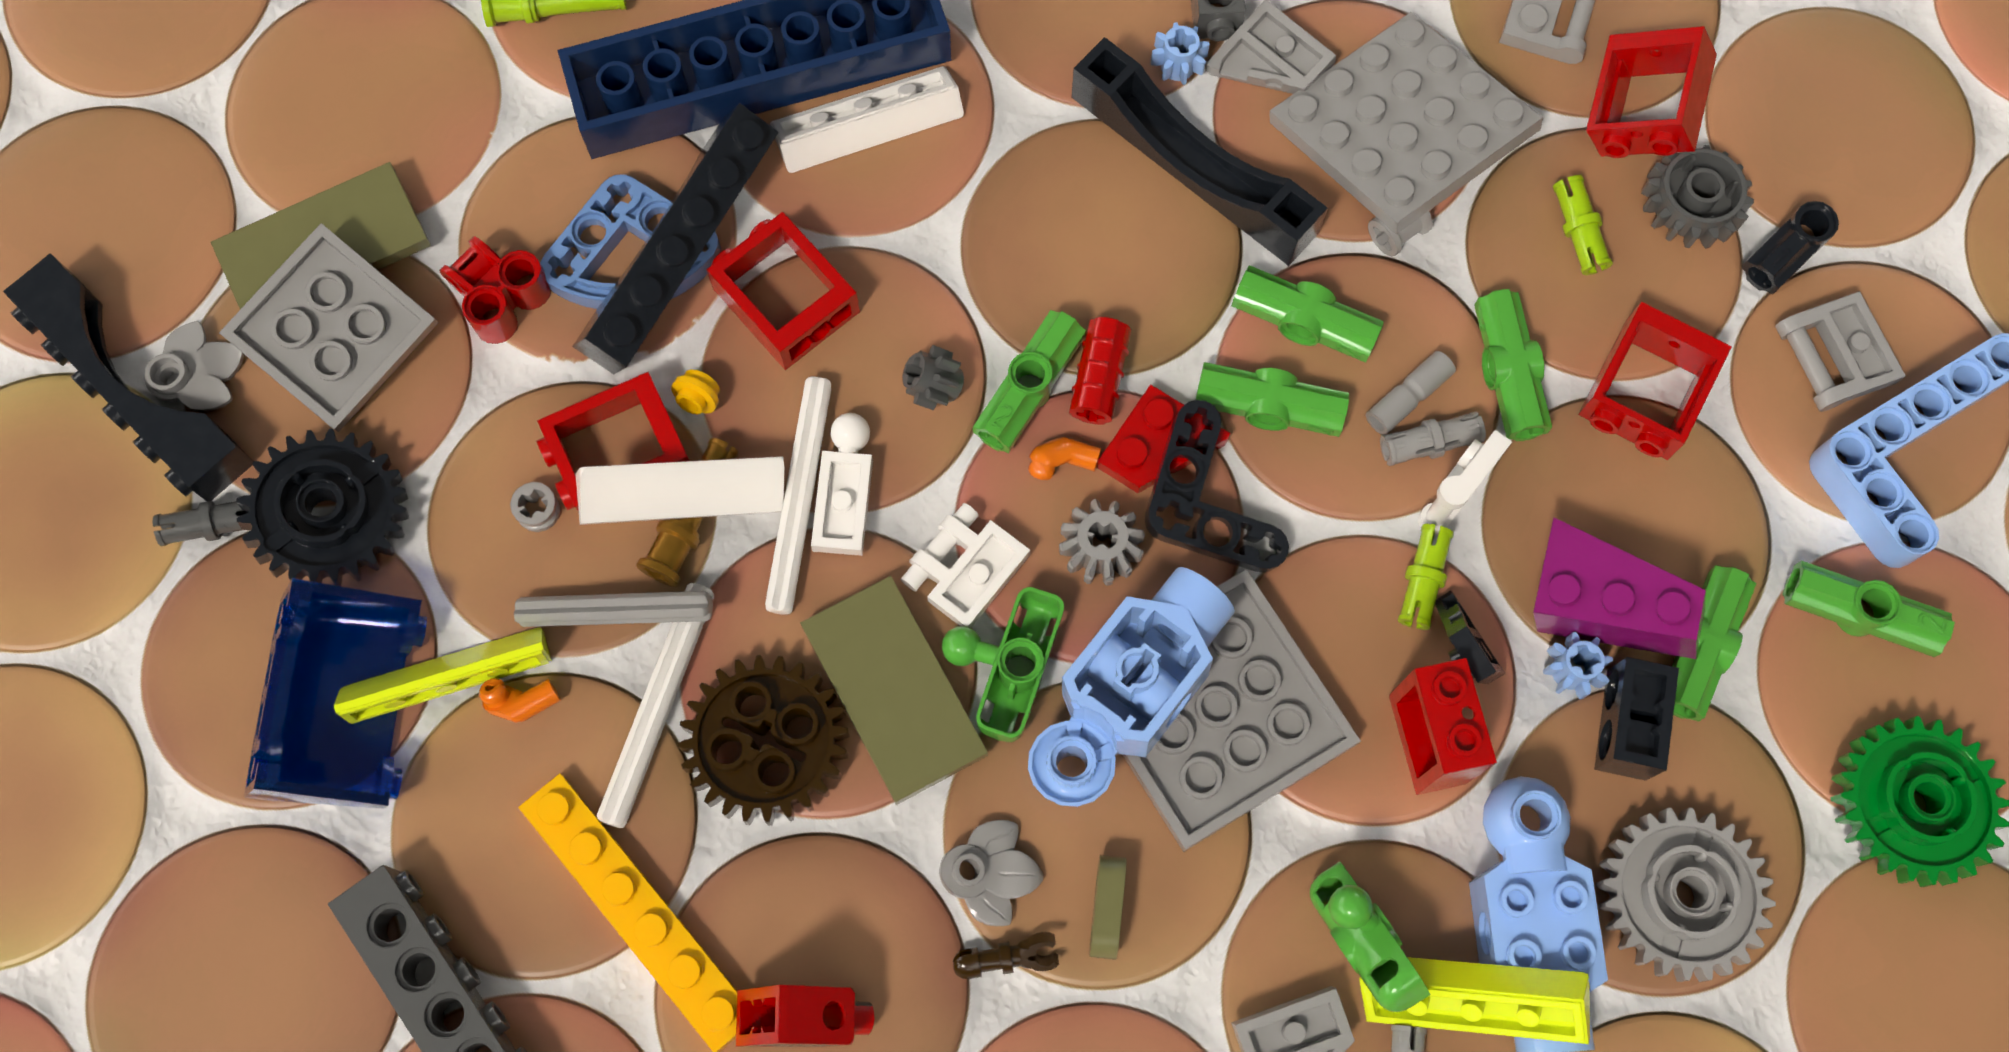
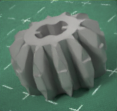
M1095 498L1090 502V514L1076 507L1072 510L1071 515L1074 523H1063L1060 533L1067 540L1059 544V553L1064 556H1072L1067 564V569L1070 573L1077 572L1083 567L1086 569L1084 582L1087 584L1093 582L1095 573H1102L1104 584L1106 586L1112 585L1114 570L1119 575L1128 578L1132 573L1130 562H1140L1142 559L1143 550L1136 545L1143 542L1145 537L1144 531L1132 528L1136 521L1134 512L1126 513L1121 517L1118 516L1120 504L1117 501H1112L1108 511H1102L1100 502ZM1095 536L1100 541L1106 538L1111 539L1110 548L1108 549L1104 544H1100L1095 548L1092 545L1093 537Z

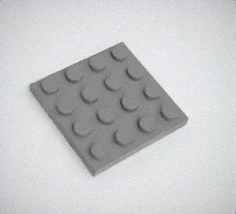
M1412 12L1328 69L1305 92L1297 91L1269 111L1270 124L1396 235L1539 132L1543 120L1540 114Z
M1247 569L1217 586L1231 601L1235 612L1207 647L1213 658L1208 678L1146 757L1123 755L1183 852L1361 742Z

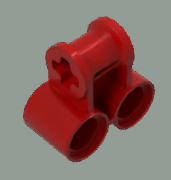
M473 236L468 241L470 247L451 266L444 265L439 271L448 283L464 296L462 302L463 314L480 339L491 344L503 343L510 339L517 330L518 320L514 309L519 307L525 310H533L541 307L549 299L551 289L546 282L545 272L535 255L528 251L517 250L509 252L501 259L487 244ZM528 275L533 276L528 283L520 286L515 285L520 278ZM499 309L493 318L481 320L483 315L489 310Z

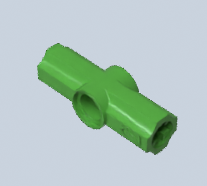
M1250 265L1243 275L1231 305L1234 308L1277 325L1280 333L1295 343L1305 346H1314L1320 343L1365 363L1370 356L1384 323L1380 319L1336 302L1335 295L1328 288L1320 284L1303 281L1296 285Z
M1503 289L1479 297L1474 306L1485 347L1482 352L1483 377L1488 389L1495 390L1506 437L1517 442L1531 440L1540 435L1547 434L1552 429V423L1541 384L1544 378V358L1539 343L1535 340H1530L1519 293L1512 292L1510 289Z
M1050 310L1024 351L1011 361L1008 375L972 428L973 433L983 443L996 451L1009 453L1038 408L1043 407L1047 403L1051 395V388L1086 337V330L1075 318L1063 311L1055 312ZM1025 375H1034L1042 383L1036 387L1027 388L1022 386L1018 380Z
M1204 362L1195 400L1207 401L1220 412L1243 416L1250 425L1260 429L1281 431L1290 426L1340 437L1347 415L1349 393L1298 382L1294 374L1277 368H1261L1255 372H1249Z
M1802 560L1795 564L1790 576L1786 580L1782 595L1785 599L1784 604L1834 621L1844 632L1851 636L1873 635L1932 657H1936L1943 652L1945 645L1952 637L1955 624L1952 621V613L1901 596L1892 585L1885 581L1872 580L1864 583ZM1861 600L1870 605L1874 618L1863 610Z
M1717 565L1709 570L1702 589L1706 590V599L1696 659L1675 656L1672 667L1679 668L1674 716L1698 722L1705 718L1721 675L1730 668L1741 647L1743 635L1738 630L1757 584L1751 580L1748 573L1734 567H1721Z

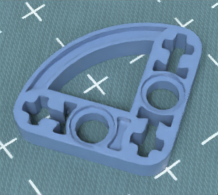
M628 175L609 177L600 185L543 256L540 264L545 272L546 282L551 291L575 304L597 309L616 283L590 281L591 277L628 231L646 242L652 233L647 228L650 218L657 214H664L671 201ZM629 193L631 201L628 204L620 201L615 205L613 197L616 194L624 197ZM611 213L616 221L615 223H612L608 218ZM592 225L604 227L606 235L599 243L588 245L581 241V234L587 227ZM716 232L713 233L706 244L708 250L700 253L671 299L695 286L708 274L706 269L711 266L714 258L721 252ZM571 247H575L579 252L575 257ZM569 265L573 270L571 276L561 274L558 277L554 271L558 266L565 269Z

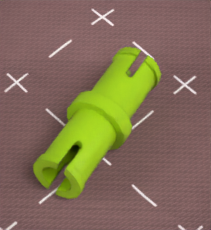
M1574 175L1567 177L1573 192L1572 197L1563 179L1553 185V190L1557 195L1566 222L1562 226L1565 237L1572 239L1582 275H1592L1598 273L1592 258L1593 253L1596 263L1601 267L1602 271L1611 267L1613 262L1609 257L1600 231V227L1603 225L1600 213L1593 211L1584 185L1583 176Z
M1423 524L1421 526V535L1414 563L1406 569L1405 578L1409 582L1401 614L1397 620L1405 626L1412 627L1416 608H1420L1416 621V629L1429 630L1431 627V618L1439 588H1444L1447 575L1443 573L1451 539L1454 536L1452 530L1440 526L1436 545L1433 546L1435 524Z

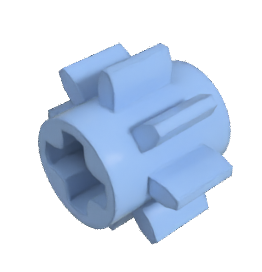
M1175 22L1173 23V28L1166 35L1161 32L1156 33L1154 43L1156 49L1152 50L1150 63L1153 66L1161 65L1163 81L1171 79L1181 81L1185 85L1193 72L1203 75L1206 64L1204 58L1208 56L1210 44L1207 41L1200 42L1197 34L1198 27L1179 26Z
M1572 632L1565 639L1566 647L1555 642L1547 649L1548 654L1555 660L1543 670V674L1553 676L1558 684L1556 693L1560 694L1566 689L1575 690L1578 698L1584 699L1591 692L1590 684L1596 688H1602L1608 684L1610 680L1601 672L1606 665L1613 661V657L1604 656L1602 650L1598 647L1600 642L1598 637L1590 642L1580 641L1577 632ZM1573 658L1576 665H1584L1585 672H1583L1581 667H1572L1570 660Z

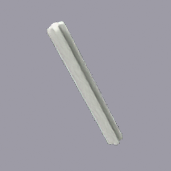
M811 376L805 380L765 601L766 610L775 614L788 615L793 611L831 394V382L826 378Z
M690 583L685 591H706L714 599L712 590L704 585ZM705 621L672 622L598 810L597 819L602 823L616 828H623L626 825Z

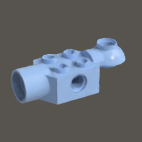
M1178 567L1152 600L1127 596L1063 675L1062 696L1071 718L1069 721H1063L1045 729L1036 737L1029 751L1028 771L1033 785L1044 798L1061 806L1078 807L1093 802L1108 789L1115 775V757L1118 754L1146 757L1208 678L1213 658L1207 647L1235 612L1231 601L1212 582L1193 570ZM1076 756L1085 763L1086 769L1078 776L1067 777L1058 770L1057 765L1065 757Z
M1520 776L1505 780L1491 791L1483 809V826L1488 840L1502 855L1503 861L1495 864L1469 883L1479 963L1584 972L1589 976L1591 992L1606 982L1608 975L1592 869L1566 857L1564 852V845L1570 835L1571 816L1566 802L1554 787L1540 779ZM1522 806H1529L1539 815L1540 828L1538 831H1532L1522 823L1520 818ZM1591 1017L1589 1044L1514 1037L1516 1052H1576L1595 1050Z

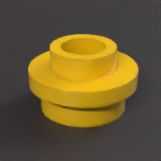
M693 369L687 370L684 375L676 377L671 385V391L675 396L676 403L688 413H712L719 403V385L704 372Z

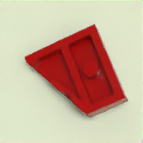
M1150 384L1097 461L1096 468L1136 493H1140L1153 486L1173 420L1184 404ZM1195 413L1191 419H1185V422L1192 425L1190 437L1184 445L1177 441L1176 446L1193 448L1195 440L1203 429L1209 430L1208 426L1202 424V415ZM1223 428L1220 429L1215 448L1217 450L1226 445L1231 434ZM1196 449L1203 454V449ZM1186 458L1174 459L1170 464V473H1176L1191 465L1192 462Z

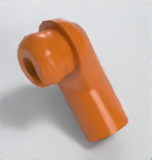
M1059 437L1038 445L1031 451L1029 458L1032 461L1029 464L1028 470L1031 476L1040 480L1051 479L1054 475L1055 467L1065 463L1095 472L1102 448L1067 437Z
M494 678L484 682L479 690V698L482 700V705L488 713L515 723L524 722L561 701L559 694L549 679L524 692L505 685L501 679Z

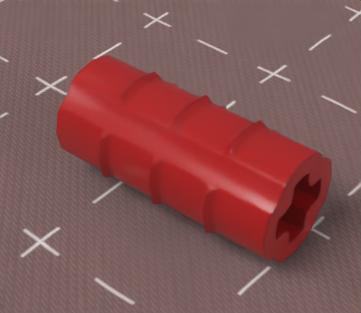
M1097 317L1089 321L1086 338L1082 342L1081 360L1077 364L1078 374L1076 382L1072 386L1073 396L1069 409V414L1072 417L1085 423L1097 425L1112 422L1115 404L1119 400L1118 390L1120 381L1124 378L1123 367L1125 358L1129 355L1128 344L1132 330L1129 325L1109 317Z

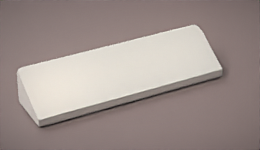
M942 66L772 121L770 126L779 132L775 140L787 171L793 173L959 119L963 116L964 111L959 88L947 68Z
M784 457L581 467L575 474L580 525L782 512L784 501Z

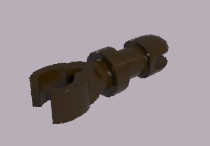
M1039 932L1013 946H1010L1009 941L998 942L999 948L978 951V947L963 949L953 959L954 972L962 979H973L982 977L983 972L1001 969L1003 975L1014 973V967L1020 966L1027 969L1032 968L1035 971L1055 969L1059 965L1058 954L1053 952L1050 955L1041 956L1036 953L1038 949L1045 946L1053 948L1056 945L1055 934Z

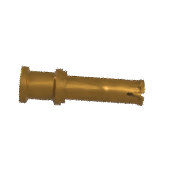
M710 438L700 461L735 459L739 452L733 446H730L727 451L725 450L728 445L727 442L717 438ZM704 517L660 520L656 526L658 535L646 558L638 560L636 567L642 573L658 582L669 586H677L680 581L678 572L690 549H696L700 543V535L697 530Z

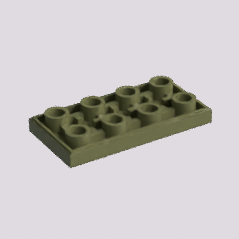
M391 162L211 241V245L239 308L241 309L321 223L377 270L430 247L431 244Z
M891 576L800 622L896 805L988 756L984 744Z

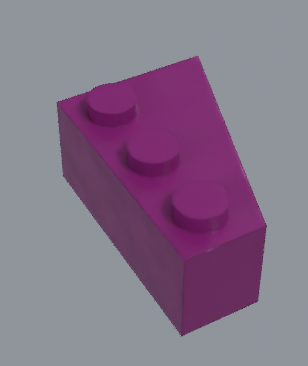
M1553 517L1533 611L1537 632L1564 637L1569 636L1572 632H1577L1582 640L1592 641L1598 637L1600 639L1599 643L1696 659L1705 613L1706 590Z

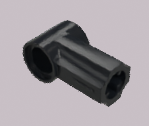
M1818 201L1807 202L1800 206L1742 265V269L1746 274V280L1757 290L1774 294L1835 235L1838 230L1839 220L1832 207ZM1801 225L1810 228L1814 236L1805 233Z

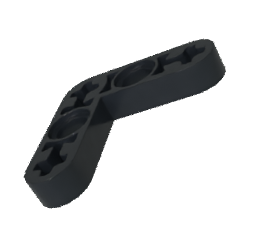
M1204 400L1190 401L1177 412L1173 420L1145 512L1146 528L1154 538L1251 571L1262 573L1271 571L1285 561L1289 552L1287 537L1281 529L1271 524L1199 501L1221 429V418L1218 410L1209 402ZM1195 413L1202 415V424L1208 426L1209 430L1203 429L1195 440L1193 448L1176 446L1177 441L1184 445L1189 440L1192 425L1185 422V419H1191ZM1196 449H1203V454ZM1186 458L1194 464L1196 477L1193 482L1182 484L1173 479L1170 473V464L1174 459ZM1169 505L1175 508V517L1188 522L1193 518L1194 513L1200 514L1193 527L1192 538L1185 535L1190 526L1175 523L1169 530L1163 528L1164 521L1161 517L1156 516L1157 512H1163ZM1220 520L1225 523L1230 533L1226 545L1218 547L1207 542L1203 534L1207 521ZM1241 528L1247 530L1243 540L1257 543L1264 536L1269 538V547L1276 550L1275 554H1271L1262 561L1259 559V550L1248 545L1242 546L1239 549V554L1235 553L1233 550L1241 538Z

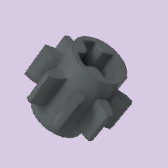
M932 345L929 353L920 350L908 359L903 370L902 380L907 388L906 393L914 396L913 404L934 411L937 403L947 406L948 403L954 401L959 396L964 383V374L960 369L961 362L952 359L953 352Z

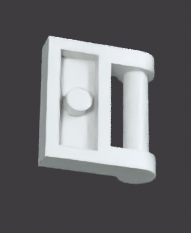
M1496 430L1485 444L1475 439L1447 478L1439 485L1436 500L1433 503L1427 504L1418 516L1420 528L1423 524H1435V535L1439 534L1440 526L1447 528L1512 441Z

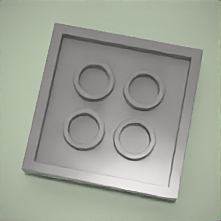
M321 223L225 325L219 334L330 427L339 432L439 322Z

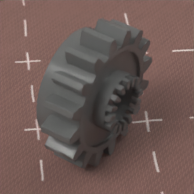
M1704 145L1703 148H1697L1695 152H1679L1678 155L1675 153L1664 156L1661 162H1656L1647 175L1649 180L1643 187L1641 194L1650 198L1643 206V211L1656 213L1657 217L1651 224L1654 229L1664 225L1669 229L1666 240L1671 241L1677 235L1684 237L1685 248H1690L1697 239H1700L1701 244L1706 249L1710 248L1717 239L1723 243L1726 242L1747 220L1749 216L1746 212L1754 203V199L1747 196V191L1752 186V182L1745 179L1742 172L1744 167L1741 164L1737 165L1728 157L1729 154L1727 152L1721 153L1710 149L1709 145Z

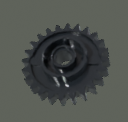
M329 429L324 440L321 441L316 439L312 430H307L303 444H298L291 436H287L286 451L280 452L270 446L267 448L272 459L270 463L266 464L259 461L252 463L259 477L242 479V484L251 494L236 499L239 507L248 512L239 516L236 520L241 529L251 530L242 539L248 548H257L253 556L260 565L271 561L269 570L274 577L277 578L289 570L288 578L294 586H297L305 576H308L314 589L318 590L323 579L326 577L331 578L336 588H341L344 574L349 573L359 582L362 580L360 570L362 566L367 565L376 571L380 569L376 559L377 554L382 553L390 556L395 554L388 540L390 538H404L403 529L396 522L409 519L407 508L398 505L408 500V495L405 488L396 487L403 481L399 470L388 471L392 464L388 454L375 457L376 448L372 441L358 448V441L352 432L342 442H338L333 429ZM322 501H333L336 503L335 509L326 516L318 517L311 514L313 508Z

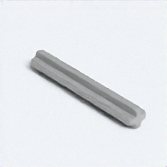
M706 591L520 597L515 602L514 619L515 622L523 627L708 621L713 613V599Z

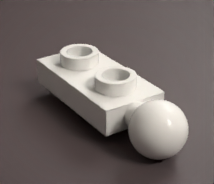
M855 413L842 414L832 424L831 439L835 446L839 448L838 452L822 451L811 540L813 552L863 556L873 458L870 454H858V451L865 447L869 441L870 428L867 421Z

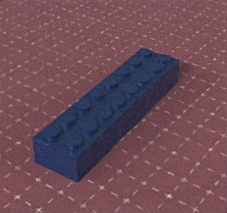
M742 0L557 50L579 131L591 159L719 125L724 116L739 103L754 114H759L952 61L950 28L940 0Z

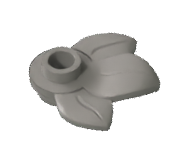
M199 321L190 322L175 329L166 338L163 354L157 355L149 361L145 369V384L148 391L159 400L166 402L180 400L193 411L217 410L229 404L233 399L230 390L224 382L230 380L238 372L244 354L231 343L206 342L205 331ZM179 373L177 379L167 385L168 378L173 374Z
M1008 820L990 821L976 827L971 833L967 844L959 845L949 850L942 858L939 867L940 880L944 888L951 895L964 899L972 917L989 926L1010 925L1012 919L1010 899L1020 898L1031 893L1044 879L1043 872L1031 857L1021 851L1014 850L1018 838V825ZM962 862H969L973 865L975 876L972 880H966L961 876L959 867Z

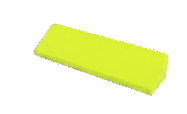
M541 627L533 628L344 686L339 690L334 703L335 713L347 722L354 724L481 685L490 679H500L549 664V661H552L544 631Z
M1407 957L1431 995L1411 1008L1400 1012H1390L1381 1007L1362 978H1359L1367 1022L1589 1044L1590 985L1589 976L1584 972Z

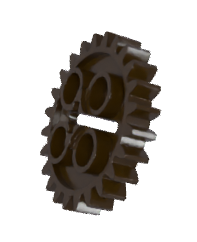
M761 655L756 656L754 669L748 671L740 659L735 660L736 675L729 677L721 669H717L716 675L720 685L713 688L701 683L699 687L706 696L704 703L697 701H688L687 703L688 707L697 716L696 720L680 721L682 729L692 734V738L679 742L678 747L682 752L690 753L694 756L681 764L682 769L686 773L700 772L691 782V787L696 792L711 787L704 802L711 808L724 799L722 814L728 819L741 808L743 822L746 825H751L756 813L762 812L765 823L768 826H772L775 819V811L782 810L790 822L794 821L793 805L800 803L811 812L814 808L809 795L815 791L822 796L828 797L830 793L822 781L825 777L840 779L842 776L841 772L832 762L833 760L848 759L849 754L847 750L836 745V742L849 738L850 734L848 728L834 726V724L842 720L846 714L843 707L828 708L837 697L833 688L818 693L823 682L819 673L812 675L806 681L803 680L805 667L801 662H798L789 673L786 671L783 656L777 657L772 669L766 667ZM752 695H760L766 698L765 708L757 716L747 717L741 714L740 708L746 698ZM804 716L813 721L812 730L807 736L794 739L786 735L787 725L792 719ZM727 718L732 719L760 736H765L771 730L770 732L778 744L805 753L806 759L802 762L797 761L769 744H764L759 751V747L750 735L723 726V721ZM728 741L740 742L742 744V752L735 762L731 764L717 762V752L722 744ZM780 762L789 766L788 778L781 785L772 787L763 783V774L769 765Z

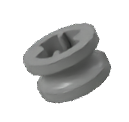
M538 482L526 483L519 487L512 495L510 502L511 512L522 527L534 532L545 531L554 526L561 512L560 502L551 489ZM539 497H543L541 500L547 507L544 512L535 511L532 517H529L530 513L525 508L527 502L536 503Z

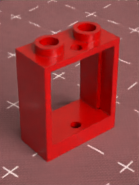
M1705 26L1609 35L1586 129L1601 157L1624 158L1628 155L1640 154L1669 156L1677 152H1695L1717 57ZM1686 73L1676 119L1620 122L1631 77Z
M781 212L772 220L766 219L757 224L746 240L734 249L727 248L720 252L714 258L711 266L706 269L713 290L784 370H787L860 313L857 292L784 212ZM787 243L829 291L777 331L734 282L783 244Z
M1641 301L1623 325L1578 415L1589 420L1595 429L1606 434H1617L1634 443L1640 452L1648 456L1662 457L1669 460L1685 444L1732 346ZM1631 344L1695 375L1670 428L1606 397Z
M649 372L537 420L544 437L536 440V443L547 466L550 468L557 465L563 480L556 482L555 486L567 510L575 507L579 512L576 471L561 439L639 404L642 405L664 453L642 464L690 461Z
M1467 658L1415 668L1389 695L1416 795L1466 785L1497 763ZM1463 708H1470L1473 711L1474 716L1472 719L1463 717Z

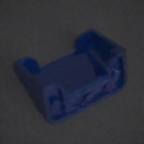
M292 578L281 597L276 616L244 791L245 798L382 809L389 805V799L396 800L398 798L403 771L402 768L394 767V757L390 756L398 710L351 724L335 713L334 703L339 690L344 686L405 668L406 657L410 654L412 647H421L425 638L427 617L419 615L422 600Z

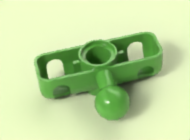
M1033 587L1022 589L1016 598L1000 646L982 642L977 632L967 626H957L949 630L944 636L942 652L948 662L956 666H968L978 661L993 666L976 715L977 727L983 734L999 741L1014 742L1024 733L1063 617L1064 604L1059 596ZM1018 606L1027 610L1021 628L1014 623ZM1051 618L1057 619L1052 635L1045 636ZM1025 656L1033 662L1035 668L1030 674L1020 677L1011 674L1006 668V664L1013 657ZM986 700L995 704L989 722L981 718ZM1019 713H1025L1019 730L1013 731Z
M1341 861L1318 875L1310 887L1311 902L1329 928L1330 934L1354 971L1360 975L1381 1007L1390 1012H1400L1411 1008L1430 996L1431 994L1423 980L1400 948L1403 943L1378 905L1376 903L1372 904L1369 894L1363 888L1357 886Z

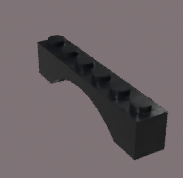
M1104 37L1073 68L1071 98L1286 265L1290 266L1319 234L1328 207L1291 179L1273 175L1253 167L1211 141L1168 101L1153 83L1141 64Z
M741 103L724 116L700 152L686 180L661 220L626 271L597 308L572 346L573 348L612 374L628 366L779 132Z
M51 253L3 291L17 306V308L10 312L13 317L31 334H35L38 330L43 333L47 339L40 345L60 365L64 366L70 362L78 370L71 378L92 398L100 394L108 402L102 408V411L123 431L129 426L133 428L139 435L133 441L134 445L153 463L162 459L169 466L170 470L164 476L184 496L187 497L194 491L205 501H212L253 465L254 461L205 413L178 411L153 404L129 390L117 374L106 349L102 328L103 304Z

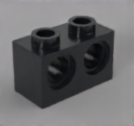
M1626 657L1607 670V678L1610 681L1605 685L1594 770L1644 781L1667 770L1679 668Z

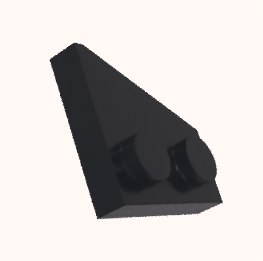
M1451 590L1436 599V608L1447 635L1455 647L1454 650L1448 653L1451 660L1467 658L1472 678H1475L1477 683L1489 684L1506 674L1453 591Z

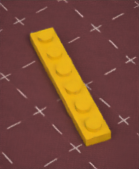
M559 773L518 808L713 1052H721L736 1039V988L602 822L597 819V816L568 780Z

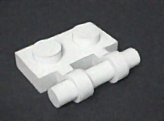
M963 503L953 516L947 515L939 524L938 529L940 532L925 550L919 549L909 560L912 566L900 580L914 592L918 590L927 578L936 582V587L927 596L928 602L959 626L971 628L1028 559L1030 549L991 520L977 535L969 527L979 514L971 506ZM955 544L963 547L965 552L950 569L941 563L942 559Z

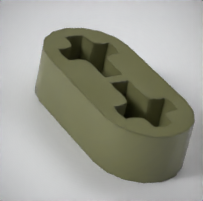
M1099 856L1089 957L1117 959L1126 876V858Z

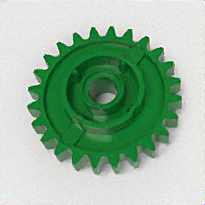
M1915 716L1905 720L1904 724L1899 718H1894L1885 722L1883 727L1879 724L1865 730L1866 738L1861 736L1849 743L1854 753L1849 752L1838 758V761L1847 771L1833 775L1831 778L1836 784L1842 786L1844 791L1830 797L1832 802L1845 807V812L1836 817L1835 822L1849 824L1852 827V831L1844 840L1846 843L1860 841L1863 844V849L1859 856L1861 861L1877 857L1878 874L1890 873L1896 869L1898 883L1912 882L1916 878L1920 887L1936 885L1937 880L1942 886L1957 883L1958 876L1961 879L1977 875L1976 866L1979 867L1993 862L1987 849L2000 848L2005 844L1995 834V830L2009 827V822L1998 815V809L2009 806V800L1996 795V789L2006 784L2005 779L1991 778L1988 772L1996 762L1994 759L1980 761L1977 758V753L1981 746L1979 742L1964 746L1961 743L1962 729L1958 728L1944 734L1942 720L1937 719L1926 724L1924 727L1921 717ZM1914 791L1919 792L1926 802L1925 812L1916 805Z

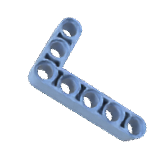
M2009 333L1995 335L1841 429L1812 453L1809 464L1814 478L1875 558L1883 565L1890 568L1907 566L1932 551L1937 546L1939 540V530L1934 520L1886 458L2009 382ZM1954 382L1960 386L1962 391L1955 386ZM1915 405L1922 409L1924 415L1917 411ZM1875 428L1884 433L1886 440L1877 434ZM1836 452L1841 453L1846 458L1848 465L1838 459ZM1867 492L1872 493L1877 498L1879 506L1869 499ZM1899 532L1908 538L1910 547L1902 542Z

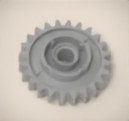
M1672 808L1660 811L1658 820L1649 813L1639 818L1640 828L1630 824L1621 829L1626 841L1617 839L1608 844L1616 858H1607L1599 863L1610 874V878L1596 883L1597 888L1608 892L1610 895L1608 900L1598 905V909L1611 911L1614 914V919L1605 926L1606 930H1621L1624 934L1618 948L1623 950L1636 947L1638 951L1635 957V964L1637 966L1644 965L1653 960L1655 976L1668 975L1673 968L1677 982L1689 981L1693 972L1699 982L1709 981L1713 978V970L1719 976L1733 974L1731 961L1737 965L1750 963L1751 959L1746 948L1758 949L1763 948L1765 945L1756 934V930H1765L1773 927V923L1762 916L1761 911L1776 906L1775 901L1762 895V889L1773 884V879L1757 875V869L1765 863V859H1750L1747 856L1752 840L1747 839L1738 843L1733 840L1734 824L1726 825L1718 830L1714 813L1702 816L1697 821L1694 808H1687L1681 811L1678 818ZM1679 881L1686 883L1693 892L1694 901L1690 908L1682 904L1677 896L1676 889Z

